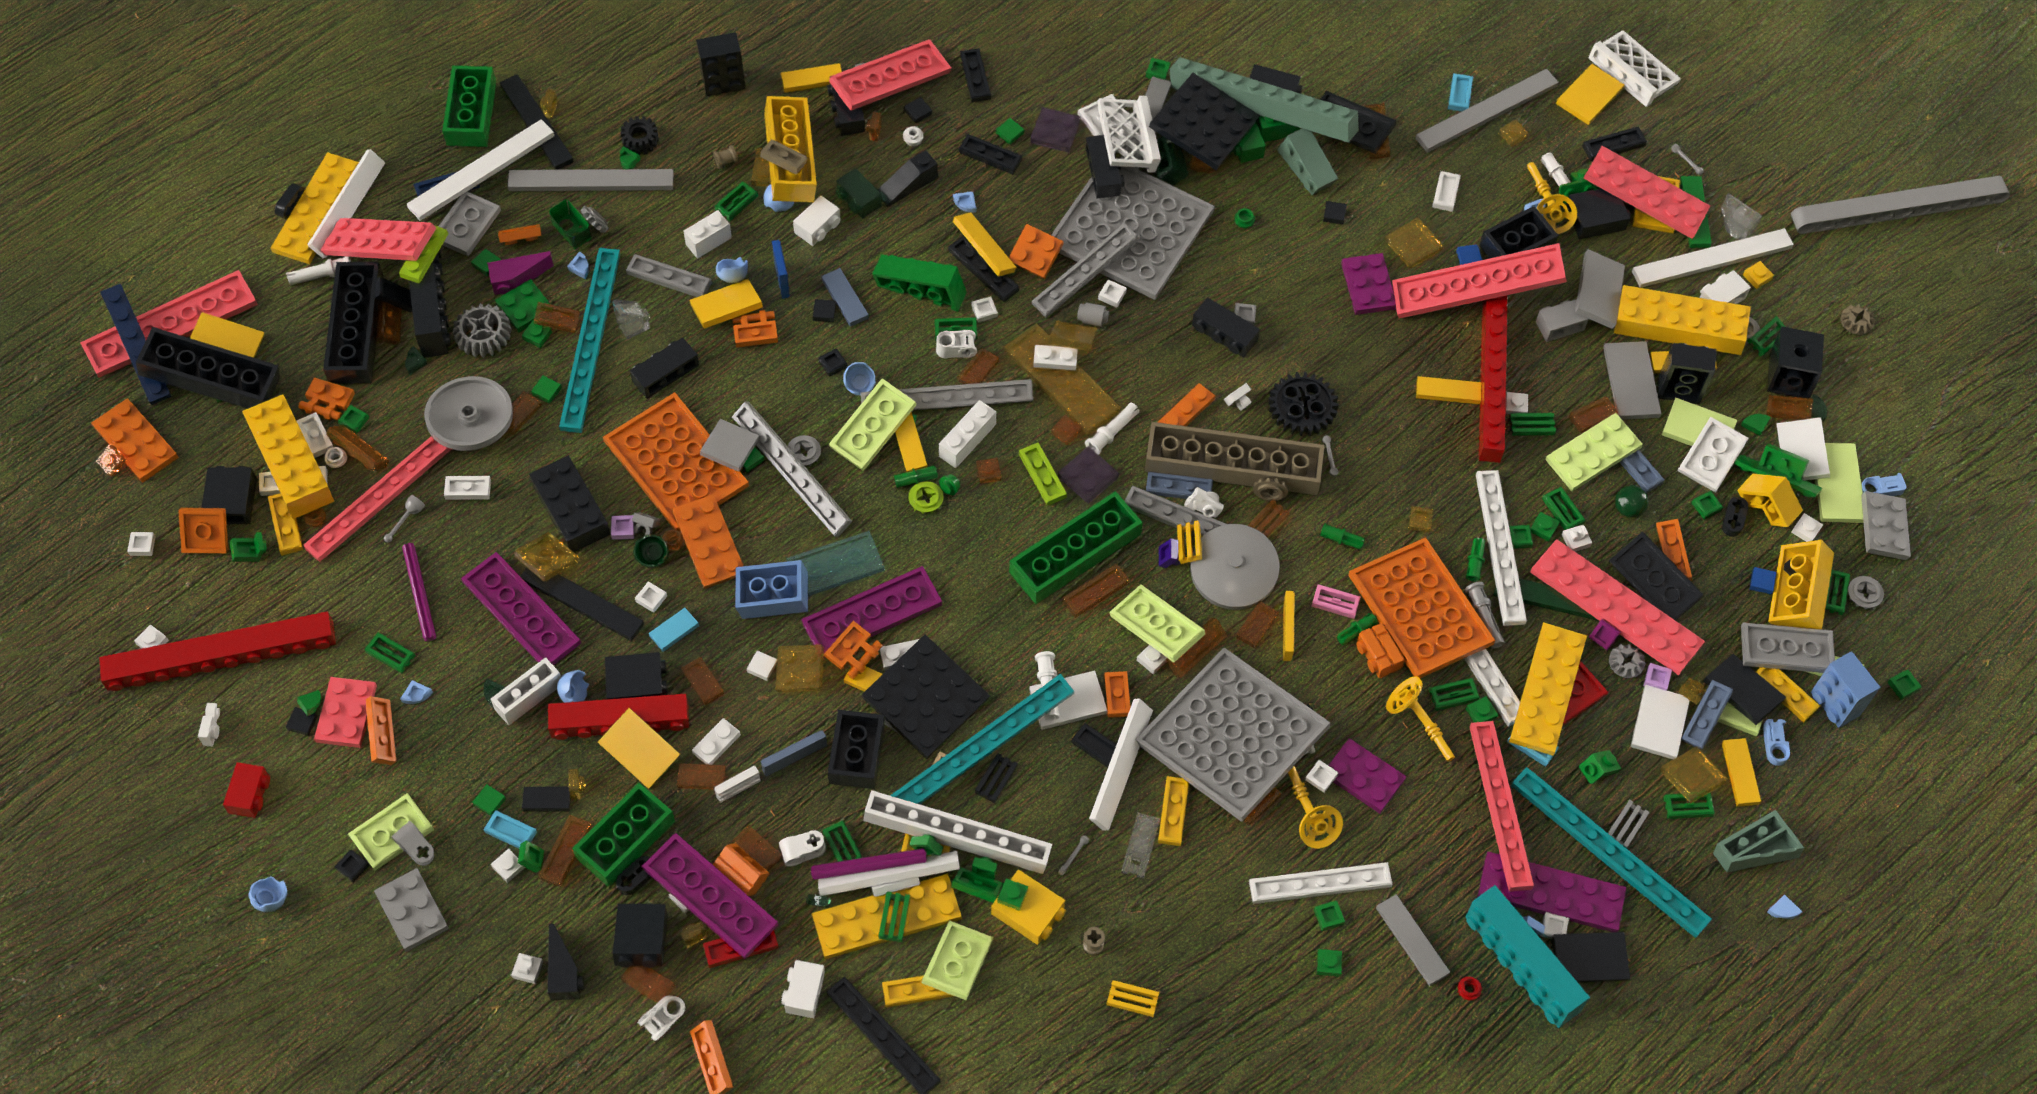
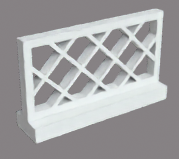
M1623 30L1603 43L1601 41L1595 43L1588 57L1604 72L1623 83L1624 89L1646 107L1652 103L1654 98L1672 88L1681 80V78ZM1623 39L1627 45L1619 44L1618 40ZM1619 50L1628 51V55L1620 54ZM1633 52H1638L1642 57L1633 56ZM1633 62L1643 63V67L1634 66ZM1647 64L1654 65L1656 69L1647 68ZM1648 74L1657 75V79L1648 78ZM1662 76L1668 77L1671 81L1662 80Z
M1139 96L1138 100L1099 98L1097 104L1110 166L1146 167L1147 172H1156L1161 158L1155 131L1149 127L1152 116L1147 96ZM1104 106H1110L1113 109H1115V111L1110 113L1108 110L1105 109ZM1133 107V113L1130 114L1123 108ZM1119 112L1126 119L1121 121L1115 115ZM1108 121H1113L1118 127L1114 129L1108 124ZM1129 121L1137 126L1135 130L1127 125ZM1122 128L1126 132H1128L1129 135L1125 137L1118 131ZM1115 136L1122 142L1117 145L1111 140V137ZM1132 137L1140 141L1138 146L1130 141ZM1124 144H1126L1131 149H1133V151L1131 153H1128L1121 147ZM1118 152L1125 158L1115 159L1114 154ZM1137 152L1144 160H1138L1133 155Z

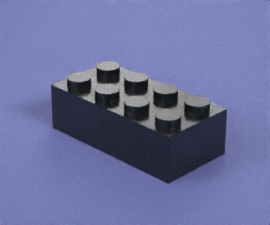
M569 455L529 474L535 492L570 554L610 535L605 517Z

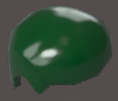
M1635 485L1625 486L1618 491L1615 497L1616 509L1621 515L1626 517H1640L1648 509L1649 499L1647 493L1641 487Z
M648 534L635 542L633 553L635 559L642 566L655 568L667 560L669 548L667 542L660 536Z

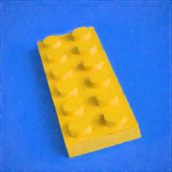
M327 152L272 244V253L309 265L311 264L316 252L307 244L359 162Z
M1543 622L1513 725L1510 743L1554 756L1587 635Z
M948 874L920 881V884L917 886L891 892V894L901 893L904 896L905 894L910 895L904 936L948 924L949 920L952 922L962 920ZM886 894L877 897L872 895L812 913L825 960L889 941L879 939L878 937ZM895 900L890 901L885 934H889ZM902 901L899 902L894 930L895 936H898L904 905Z

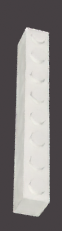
M872 790L864 812L863 821L913 836L928 834L935 837L936 841L940 844L1041 874L1044 873L1052 844Z

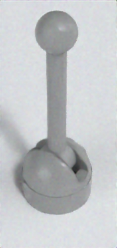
M410 495L405 503L406 513L391 532L384 536L385 542L389 543L393 540L392 536L410 514H417L425 507V504L420 499Z

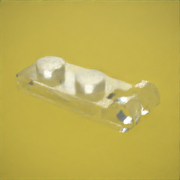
M1137 813L1121 873L1128 874L1130 872L1144 879L1160 818ZM1132 860L1139 861L1141 864H1132Z

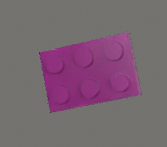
M1383 253L1342 259L1341 264L1355 315L1396 309L1394 291Z
M1350 738L1328 765L1338 772V776L1333 783L1379 814H1381L1407 777Z

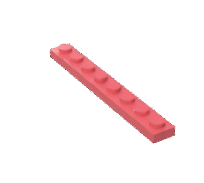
M431 436L303 545L305 550L321 562L452 449L439 444Z
M1494 721L1471 723L1470 732L1509 892L1532 890L1534 884Z

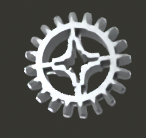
M480 303L477 308L471 305V310L464 309V315L458 314V320L454 321L453 334L455 336L454 340L461 351L464 350L467 355L472 353L475 358L481 354L484 358L487 353L493 356V351L500 352V346L506 347V341L510 340L511 326L509 325V318H507L503 310L500 311L497 306L492 308L489 303L486 307H483ZM494 324L498 325L497 331L493 330ZM468 329L471 330L470 337L466 336Z

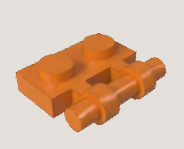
M759 310V313H746L733 318V324L741 323L740 325H733L736 348L778 343L775 320L767 321L775 319L774 311L766 312L765 310Z
M314 377L305 394L306 399L311 401H300L299 409L305 410L308 414L317 412L318 415L323 416L327 420H339L342 413L337 410L346 411L355 392L351 388ZM320 403H321V404L327 405V407L325 408V407H321V406H319V405H320Z
M853 620L824 653V657L841 670L846 664H849L852 668L847 675L854 680L858 674L864 672L868 662L878 656V651L883 645L877 640L872 645H869L867 640L871 637V634ZM862 649L865 652L859 660H856L853 656Z

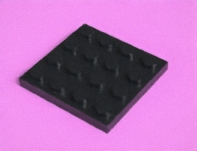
M1192 73L1153 118L1149 127L1217 171L1256 124L1260 115L1195 73Z
M925 634L881 675L861 697L878 714L884 715V719L927 760L990 698V695Z

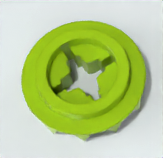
M928 481L914 485L909 492V504L915 511L918 510L922 514L925 512L933 513L934 510L940 509L944 498L942 489L937 484ZM923 492L925 493V495H927V497H930L929 503H927L925 500H922Z

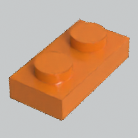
M540 224L498 232L500 243L505 242V245L515 244L519 239H526V241L537 240L538 236L542 235Z
M1127 671L1105 672L1104 680L1108 718L1127 717L1130 711Z

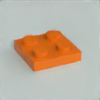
M1026 224L1009 259L1015 266L1045 279L1064 242Z
M180 508L178 510L182 553H227L229 551L226 508Z

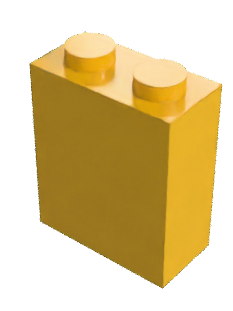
M1018 869L1011 880L1028 886V891L1020 911L997 903V898L991 906V914L1038 945L1042 939L1047 940L1053 930L1051 926L1054 922H1059L1066 913L1064 909L1065 900Z

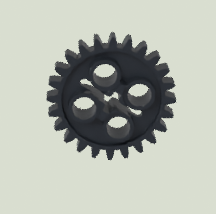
M1296 372L1294 378L1287 374V379L1280 378L1279 384L1275 383L1274 389L1270 392L1268 401L1270 405L1269 412H1273L1272 419H1277L1276 425L1284 424L1283 430L1292 429V435L1299 431L1300 436H1302L1307 431V434L1311 436L1313 430L1319 434L1321 428L1327 430L1328 424L1332 425L1333 419L1336 418L1339 404L1337 403L1338 396H1334L1335 389H1329V382L1323 384V377L1316 380L1315 374L1308 377L1307 372H1304L1303 377H1300L1299 373ZM1299 389L1302 390V394H1303V395H1302V400H1303V401H1300V400H1301V393H1300V390H1299ZM1304 407H1306L1305 414L1307 416V419H1305L1304 416Z

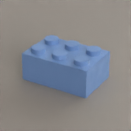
M802 560L736 567L735 608L741 618L747 619L808 612V571Z
M1851 651L1829 664L1812 689L1811 694L1813 699L1826 711L1829 720L1840 728L1859 717L1881 687Z

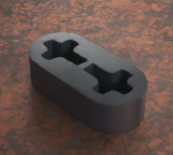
M292 183L277 202L275 215L288 219L305 188Z
M1733 497L1726 507L1722 530L1730 537L1738 536L1744 527L1748 511V502L1744 498ZM1735 505H1739L1740 510L1738 513H1735ZM1732 520H1735V529L1731 528Z
M649 856L639 857L619 874L616 884L620 893L632 895L652 878L645 870L641 869V865L650 858ZM631 880L632 886H624L623 881Z

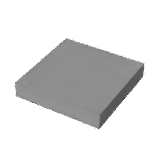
M720 419L700 450V455L739 472L757 444L759 435Z

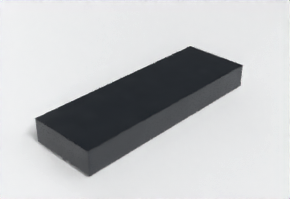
M980 49L960 51L971 103L991 100V92Z
M1639 126L1584 141L1582 147L1589 160L1593 161L1601 146L1619 154L1644 147L1647 141Z
M967 134L959 147V153L1014 175L1022 161V155L970 134Z

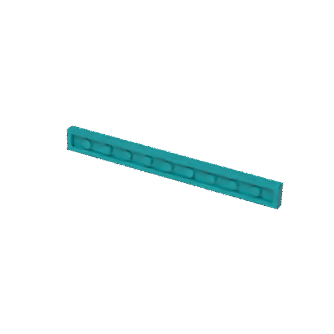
M599 248L559 425L560 431L582 433L621 255L620 250Z
M1059 674L890 796L920 805L1074 694V690L1064 677Z
M1528 767L1512 782L1511 786L1693 937L1696 938L1710 923L1712 918Z

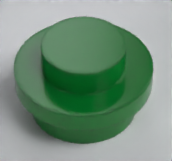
M1243 208L1235 214L1234 221L1241 228H1249L1255 223V215L1250 209Z
M944 475L940 478V488L945 494L953 496L958 492L960 482L954 475Z

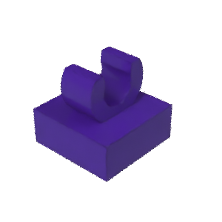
M1170 538L1159 546L1160 567L1167 568L1172 564L1176 566L1181 564L1178 557V540Z

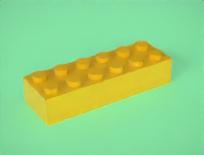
M767 96L765 106L767 144L772 139L807 156V163L797 175L769 161L772 200L814 202L817 182L808 99Z
M1623 285L1614 333L1667 343H1685L1698 347L1706 346L1719 352L1742 355L1747 338L1751 307Z
M284 394L242 411L292 519L335 502Z

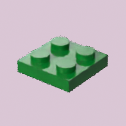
M531 279L495 300L496 305L501 311L503 310L518 333L525 330L533 320L538 322L554 312L553 306Z

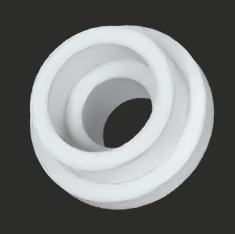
M909 127L903 132V139L909 146H917L923 140V132L918 127Z
M332 447L325 454V462L331 468H339L347 461L346 452L339 447Z

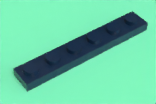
M121 283L100 291L149 403L152 405L172 397L166 383L138 375L136 360L145 344L146 338Z

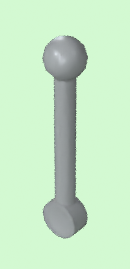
M1674 144L1671 147L1674 153H1678L1695 169L1696 174H1703L1704 169L1698 167L1680 150L1679 145Z
M1326 435L1323 437V442L1326 444L1331 467L1329 474L1332 477H1336L1338 469L1335 468L1330 447L1331 438Z
M1087 836L1080 837V843L1064 866L1060 868L1058 874L1062 876L1065 874L1068 866L1080 849L1089 842Z

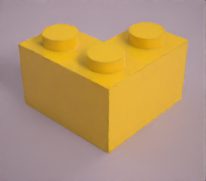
M1752 474L1737 490L1740 497L1748 502V507L1763 509L1772 526L1789 527L1803 511L1786 477Z

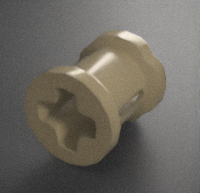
M733 145L729 146L726 150L713 152L719 169L723 168V165L739 162Z
M1098 927L1088 928L1084 933L1083 948L1086 953L1097 955L1102 952L1105 941L1104 932ZM1091 938H1095L1097 943L1092 944Z

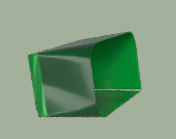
M568 199L563 200L549 210L552 225L574 250L592 239L589 223ZM564 219H569L573 222V227L568 231H564L559 223Z

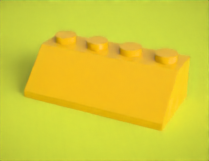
M1823 540L1781 545L1768 620L1770 624L1822 630L1834 552ZM1790 559V566L1796 572L1791 576L1784 570V564Z

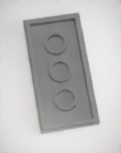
M1588 249L1584 253L1575 313L1613 329L1617 323L1625 265Z
M1647 342L1605 343L1603 349L1615 410L1621 419L1660 418L1661 409Z
M1742 623L1743 666L1824 673L1829 664L1835 661L1832 630Z

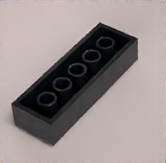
M440 250L420 284L409 280L415 337L423 358L449 354L448 346L451 345L450 334L447 332L449 320L445 314L447 303L443 297L445 285L441 279L443 268L439 261V258H441Z
M336 262L323 367L328 382L334 384L372 383L381 300L375 298V283L379 277L384 278L379 262Z
M152 327L136 360L139 376L245 408H251L270 400L280 379L279 365Z

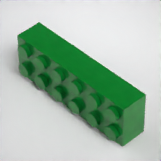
M1115 491L1009 561V573L1031 600L1038 604L1139 537L1142 533L1143 522Z

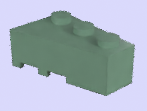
M1302 128L1288 135L1277 149L1311 195L1332 186L1337 181L1338 177L1312 131Z
M1774 810L1717 843L1713 854L1726 872H1732L1799 858L1804 847L1778 812Z

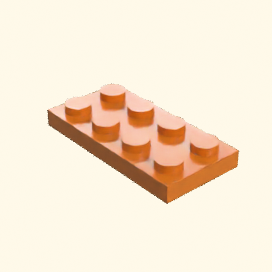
M128 398L91 422L95 430L142 483L179 458L177 453Z
M714 494L672 508L673 515L703 588L707 589L736 578V567H743V563Z

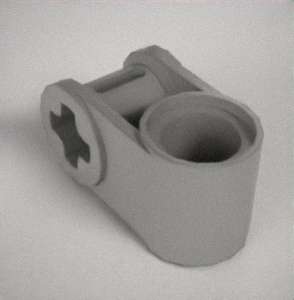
M411 821L407 822L391 836L398 846L418 865L425 866L433 861V847ZM422 849L425 851L428 849V858L425 859L423 856L418 858V850Z

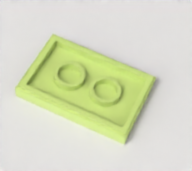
M1675 398L1662 435L1693 446L1710 417L1732 429L1735 428L1737 420Z
M407 793L355 828L348 835L374 871H376L403 852L391 836L407 822L411 821L423 834V837L434 831V828Z
M949 920L924 974L922 984L967 1000L991 947L993 937Z

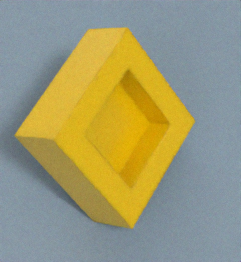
M1759 261L1746 269L1743 276L1755 289H1758L1771 281L1774 274Z

